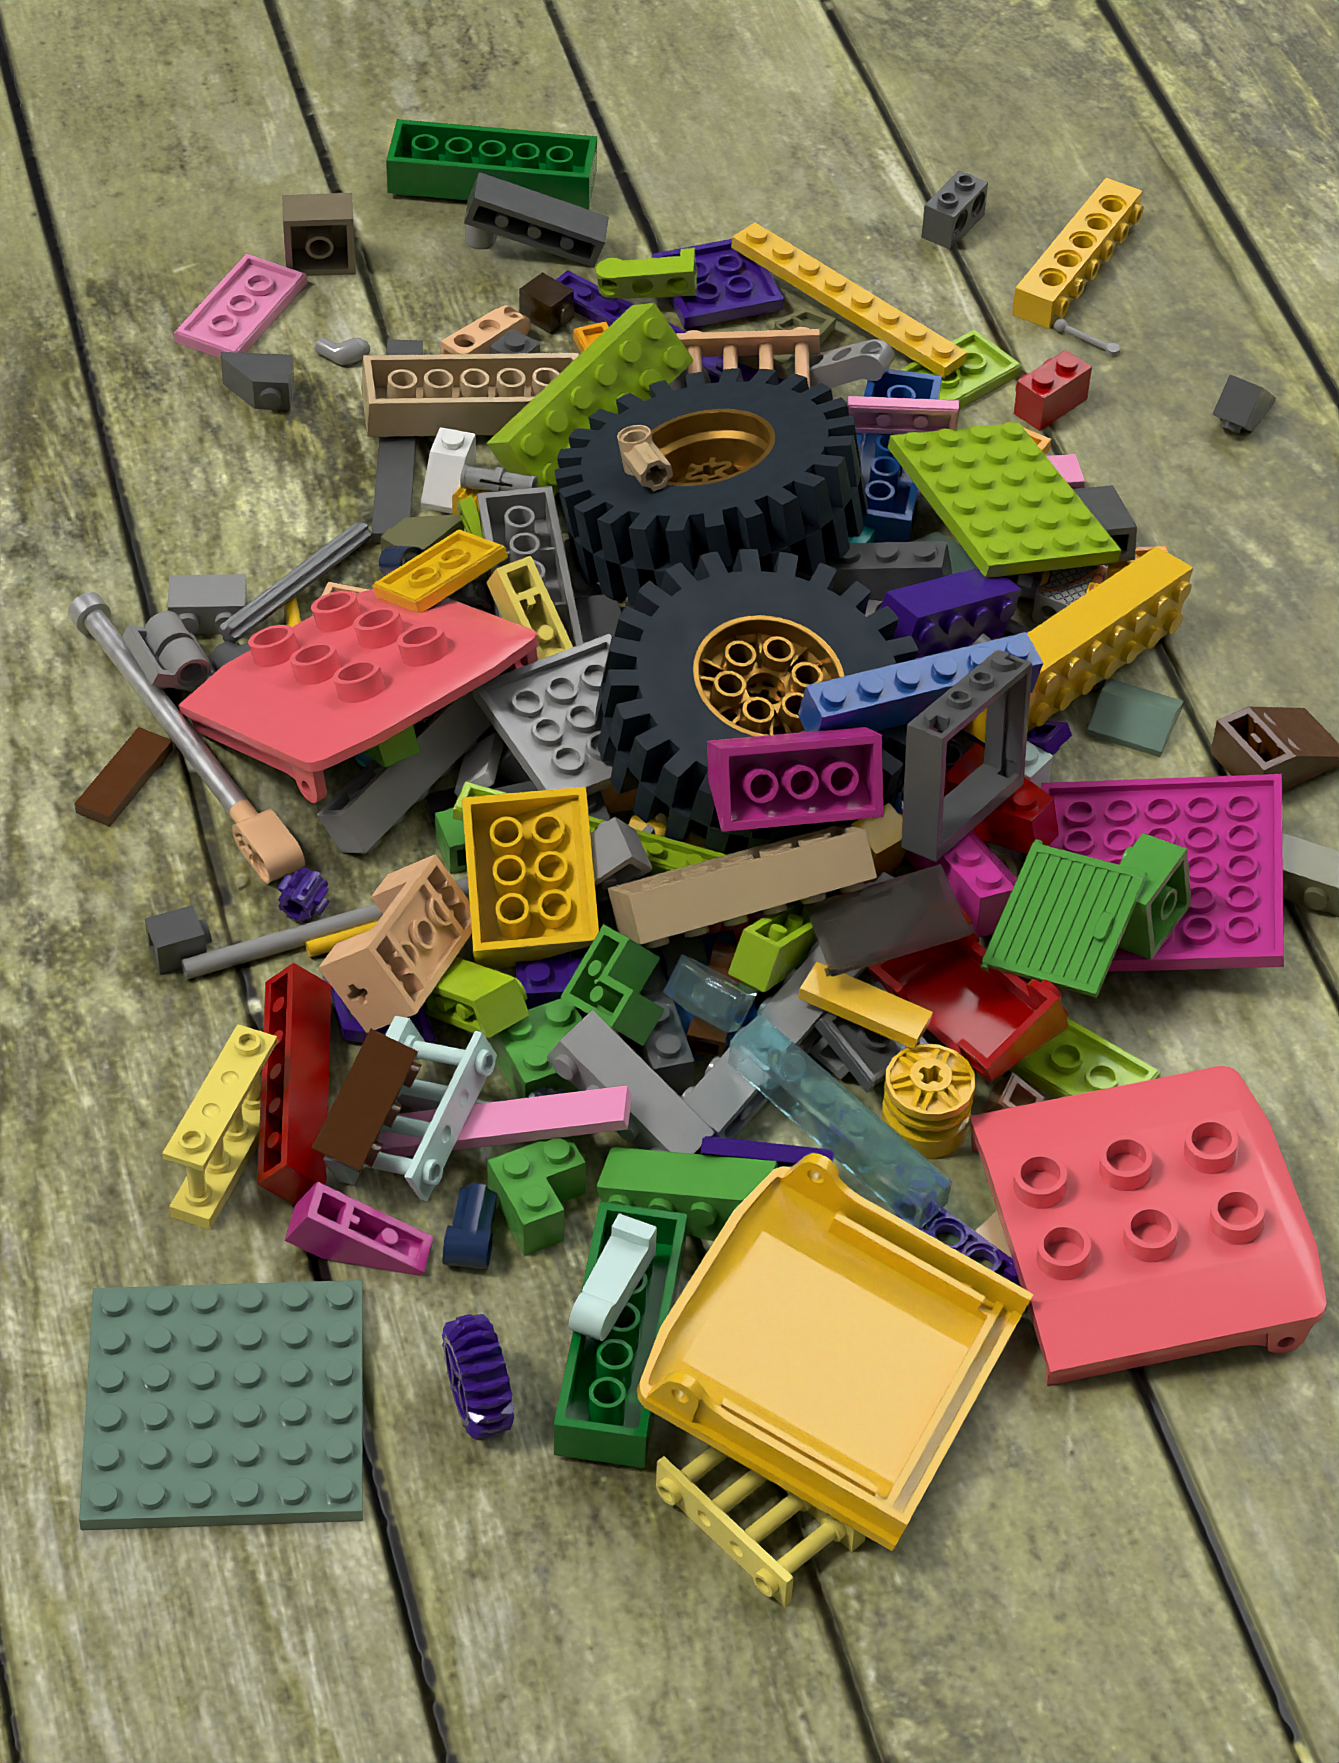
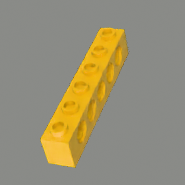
M1105 178L1015 287L1012 315L1048 329L1051 328L1058 318H1063L1071 301L1081 296L1087 281L1094 280L1100 265L1104 261L1108 262L1116 245L1118 243L1122 244L1132 225H1138L1144 212V206L1141 205L1143 191Z

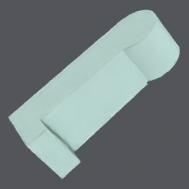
M618 1214L612 1225L611 1237L582 1289L583 1292L579 1294L569 1318L568 1327L570 1330L600 1341L607 1337L656 1254V1226Z

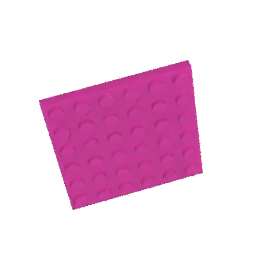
M1282 774L1041 783V789L1054 797L1059 835L1049 845L1050 847L1118 865L1121 863L1125 850L1129 846L1133 847L1142 833L1187 849L1191 906L1152 960L1117 948L1108 972L1284 967Z

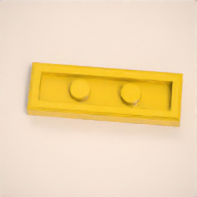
M817 961L800 987L798 999L912 1049H915L930 1023L933 1013L930 1010Z

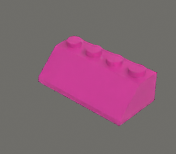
M867 727L707 741L708 780L723 832L884 817L882 735Z
M971 830L937 862L909 850L906 851L905 858L937 895L951 908L958 905L970 916L973 923L969 927L978 938L994 934L1017 878L974 830Z

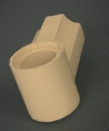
M633 425L622 429L618 433L617 439L625 473L635 476L643 487H649L653 492L665 488L666 483L673 476L672 467L653 443L650 428L643 425Z

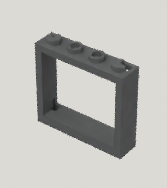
M996 650L907 724L902 848L937 862L1024 784L1032 662L1013 656L1010 652ZM987 708L984 763L944 797L947 741Z

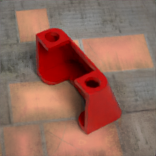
M939 898L868 968L874 981H879L888 993L932 1011V1017L926 1030L947 1048L955 1050L968 1060L972 1069L983 1079L992 1082L1069 1028L1067 1021L1069 1014L1061 1004L1062 994L1050 981L1044 979L1042 982H1039L1036 979L1031 980L991 968L988 971L982 970L981 965L986 949L979 944L980 939L969 927L973 923L972 919L958 905L951 908Z

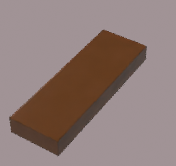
M138 727L74 803L76 813L111 826L172 752V740Z

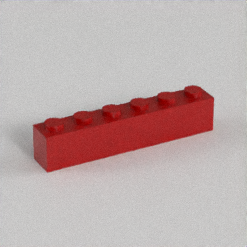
M293 962L265 982L263 1032L277 1036L278 1042L262 1069L257 1185L296 1205L317 1181L326 1185L327 1164L323 1160L325 1156L313 1151L312 1146L326 1120L329 1110L331 985Z

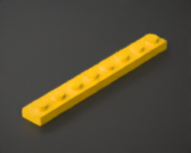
M756 222L732 236L731 248L878 339L886 342L938 376L945 378L966 363L967 351Z

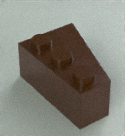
M370 1028L312 1146V1150L359 1173L364 1164L372 1168L383 1146L376 1139L383 1125L392 1127L403 1105L397 1102L396 1099L403 1085L411 1088L422 1066L415 1062L418 1051Z

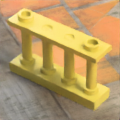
M239 1024L235 1027L162 1153L163 1159L184 1165L187 1171L184 1182L169 1206L170 1217L211 1230L259 1144L260 1072L278 1042L277 1036Z
M712 1446L681 1470L677 1469L665 1456L657 1461L656 1488L662 1499L669 1505L679 1507L753 1577L755 1585L765 1596H773L784 1607L792 1599L794 1577L791 1574L832 1540L835 1542L840 1541L853 1552L865 1542V1535L786 1489L784 1490L788 1493L787 1497L747 1529L743 1530L726 1513L768 1479L750 1470L711 1500L694 1483L728 1457ZM799 1510L803 1512L808 1511L821 1526L776 1561L758 1544Z

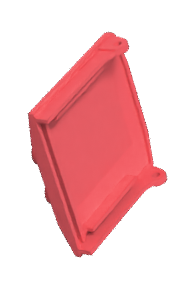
M373 589L356 594L346 590L336 591L318 598L311 605L313 616L293 627L275 625L262 629L252 635L248 640L250 651L223 665L178 706L181 714L191 718L196 732L287 773L296 780L303 796L309 802L316 803L325 798L327 794L323 770L381 744L495 678L507 668L511 667L512 670L538 661L536 647L539 641L533 629L449 598H444L426 611L417 613L376 597Z
M1216 1066L969 1116L971 1146L973 1152H979L1020 1285L1023 1289L1034 1294L1027 1307L1045 1361V1380L1047 1386L1238 1346L1258 1345L1267 1347L1268 1351L1272 1353H1287L1297 1349L1305 1341L1313 1324H1316L1323 1318L1327 1301L1316 1241L1270 1122L1239 1072L1233 1068Z

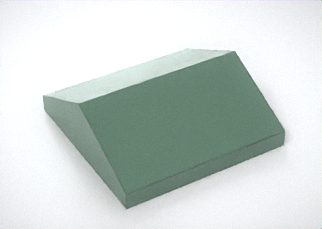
M1110 679L1101 690L1086 735L1161 757L1181 713L1184 701Z

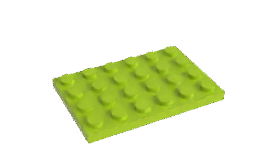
M1006 422L989 426L975 425L957 430L944 428L939 431L908 432L907 434L890 435L888 449L985 578L1118 562L1121 553L1119 546L1019 422Z

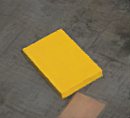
M459 529L376 581L372 588L376 597L421 613L508 558L505 546Z

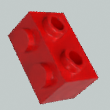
M1067 350L1062 351L1053 358L1047 359L1043 365L1031 373L1023 375L1017 381L1013 414L1037 430H1043L1087 400L1092 366Z

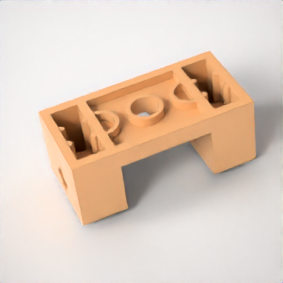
M436 854L387 874L371 896L379 911L383 914L373 929L335 944L318 967L366 1033L369 1032L370 1028L376 1030L391 1024L395 1016L407 1018L415 1015L472 934L470 901Z

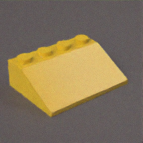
M586 787L462 798L475 963L490 969L514 967L515 962L542 960L591 946L599 932Z

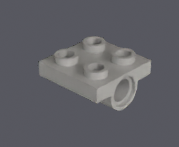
M160 612L150 618L145 627L128 625L122 636L148 682L157 688H175L194 692L217 672L194 635L188 632L182 620L175 612Z

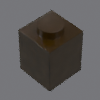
M542 272L519 289V313L528 317L530 323L549 334L568 324L574 318V290Z

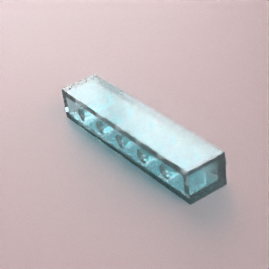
M761 1013L730 1040L728 1064L824 1149H832L834 1158L907 1223L920 1230L948 1203L952 1181Z

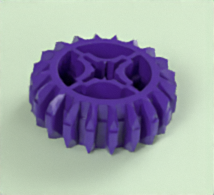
M468 1314L456 1317V1320L446 1322L442 1333L444 1360L450 1389L452 1390L454 1401L466 1432L476 1439L500 1435V1432L511 1430L515 1418L513 1413V1394L506 1362L502 1354V1347H500L498 1336L494 1332L493 1324L484 1314Z

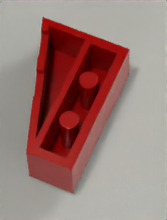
M975 743L945 774L944 797L984 763L985 748ZM1024 777V784L973 830L982 840L1028 855L1036 839L1043 842L1042 845L1049 846L1059 835L1054 797Z

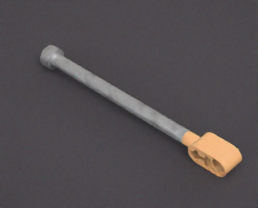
M88 592L78 596L69 606V619L81 633L91 634L234 820L236 824L232 825V832L235 842L260 878L268 884L286 876V874L304 868L305 859L298 842L272 809H267L261 813L256 811L164 690L152 686L148 682L122 636L110 622L111 610L102 597L95 592Z

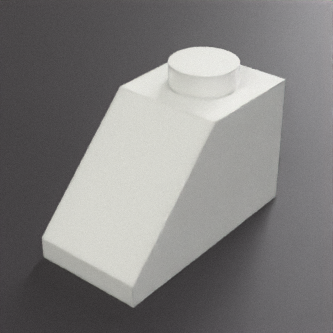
M440 427L429 454L421 508L452 514V495L460 485L463 466L470 465L476 467V437L474 433Z

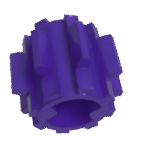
M302 868L301 871L296 870L293 876L286 874L277 888L282 893L278 899L280 902L278 907L287 914L288 918L296 919L299 922H305L306 919L310 920L314 914L320 916L330 902L325 898L329 891L327 888L329 884L327 880L320 876L319 872L316 870L315 872L311 871L308 868Z

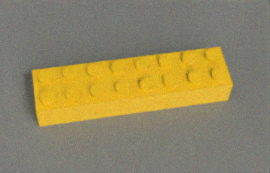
M1156 546L1028 632L1027 634L1038 652L1043 666L1033 693H1030L1027 733L1036 726H1042L1057 711L1065 710L1080 695L1088 694L1094 685L1103 679H1109L1121 666L1126 663H1132L1138 654L1147 648H1153L1168 633L1173 634L1183 620L1181 610L1192 588L1189 582L1194 567ZM987 708L963 728V730L984 743Z

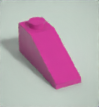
M317 1181L294 1206L284 1241L322 1259L421 1276L425 1271L433 1236Z

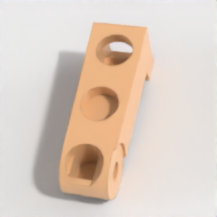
M508 305L496 308L441 340L440 354H490V346L511 329L527 336L531 326L530 319Z

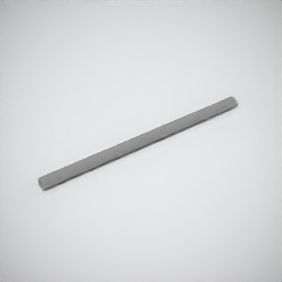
M468 877L456 880L455 882L462 892L469 898ZM376 904L182 959V970L185 978L191 979L305 946V942L379 921L383 914L379 911Z

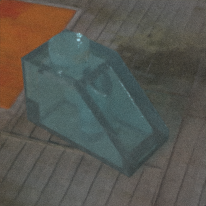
M684 954L681 955L663 991L689 1013L727 1033L740 1029L757 995V992Z

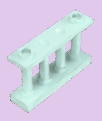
M395 1016L386 1036L417 1050L416 1061L420 1058L458 1066L449 1086L416 1079L411 1088L403 1085L398 1097L403 1094L438 1101L440 1104L431 1122L397 1115L391 1128L383 1125L380 1133L385 1130L423 1139L413 1159L379 1152L372 1166L374 1169L405 1175L404 1178L419 1199L428 1201L434 1187L442 1178L443 1168L487 1076L494 1070L497 1054L483 1032L475 1031L467 1049L463 1050L427 1043L410 1018ZM326 1156L323 1160L339 1182L355 1184L360 1174L359 1172Z

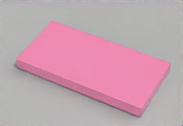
M245 254L174 332L175 342L221 358V352L246 353L307 284L306 274L250 254Z

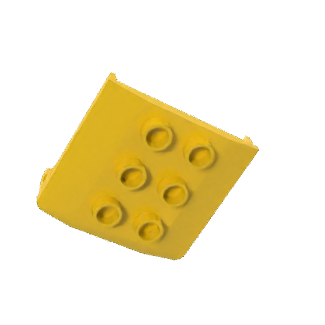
M811 1153L803 1157L792 1167L782 1166L774 1169L733 1211L662 1323L637 1387L638 1400L651 1412L893 1551L1034 1294L861 1197L840 1179L839 1170L832 1160L821 1154Z

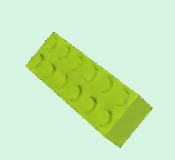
M655 303L632 305L486 444L501 465L506 468L507 472L538 476V487L552 486L553 495L558 492L555 478V469H559L558 453L561 449L570 448L568 437L576 428L590 429L588 417L599 409L618 414L616 399L628 393H632L643 401L650 399L649 385L666 380L670 385L694 359Z

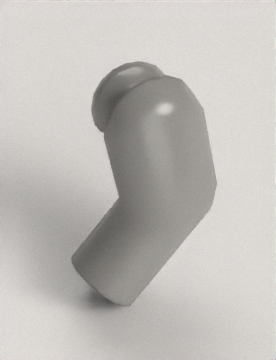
M321 337L316 343L315 351L339 365L347 366L362 360L363 355H369L370 345L361 338H352L337 344L325 337Z

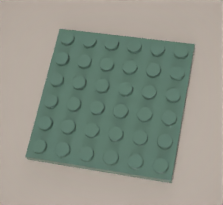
M362 1280L93 1288L79 1511L81 1530L363 1521Z

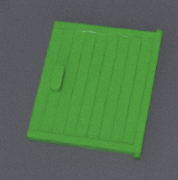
M1036 839L1029 850L983 957L981 969L988 971L991 968L1031 980L1036 979L1039 982L1046 979L1056 987L1097 998L1146 881L1147 872L1042 845L1043 842Z

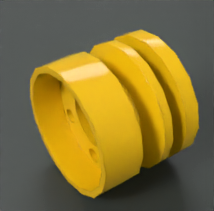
M939 1044L916 1045L915 1049L908 1047L892 1058L885 1075L881 1130L887 1141L899 1152L919 1159H936L952 1154L963 1145L969 1133V1116H971V1107L973 1106V1096L975 1093V1073L968 1060L955 1050Z

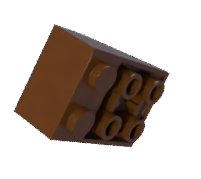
M1248 706L1220 718L1216 722L1210 753L1232 776L1282 774V791L1339 766V743L1305 708Z

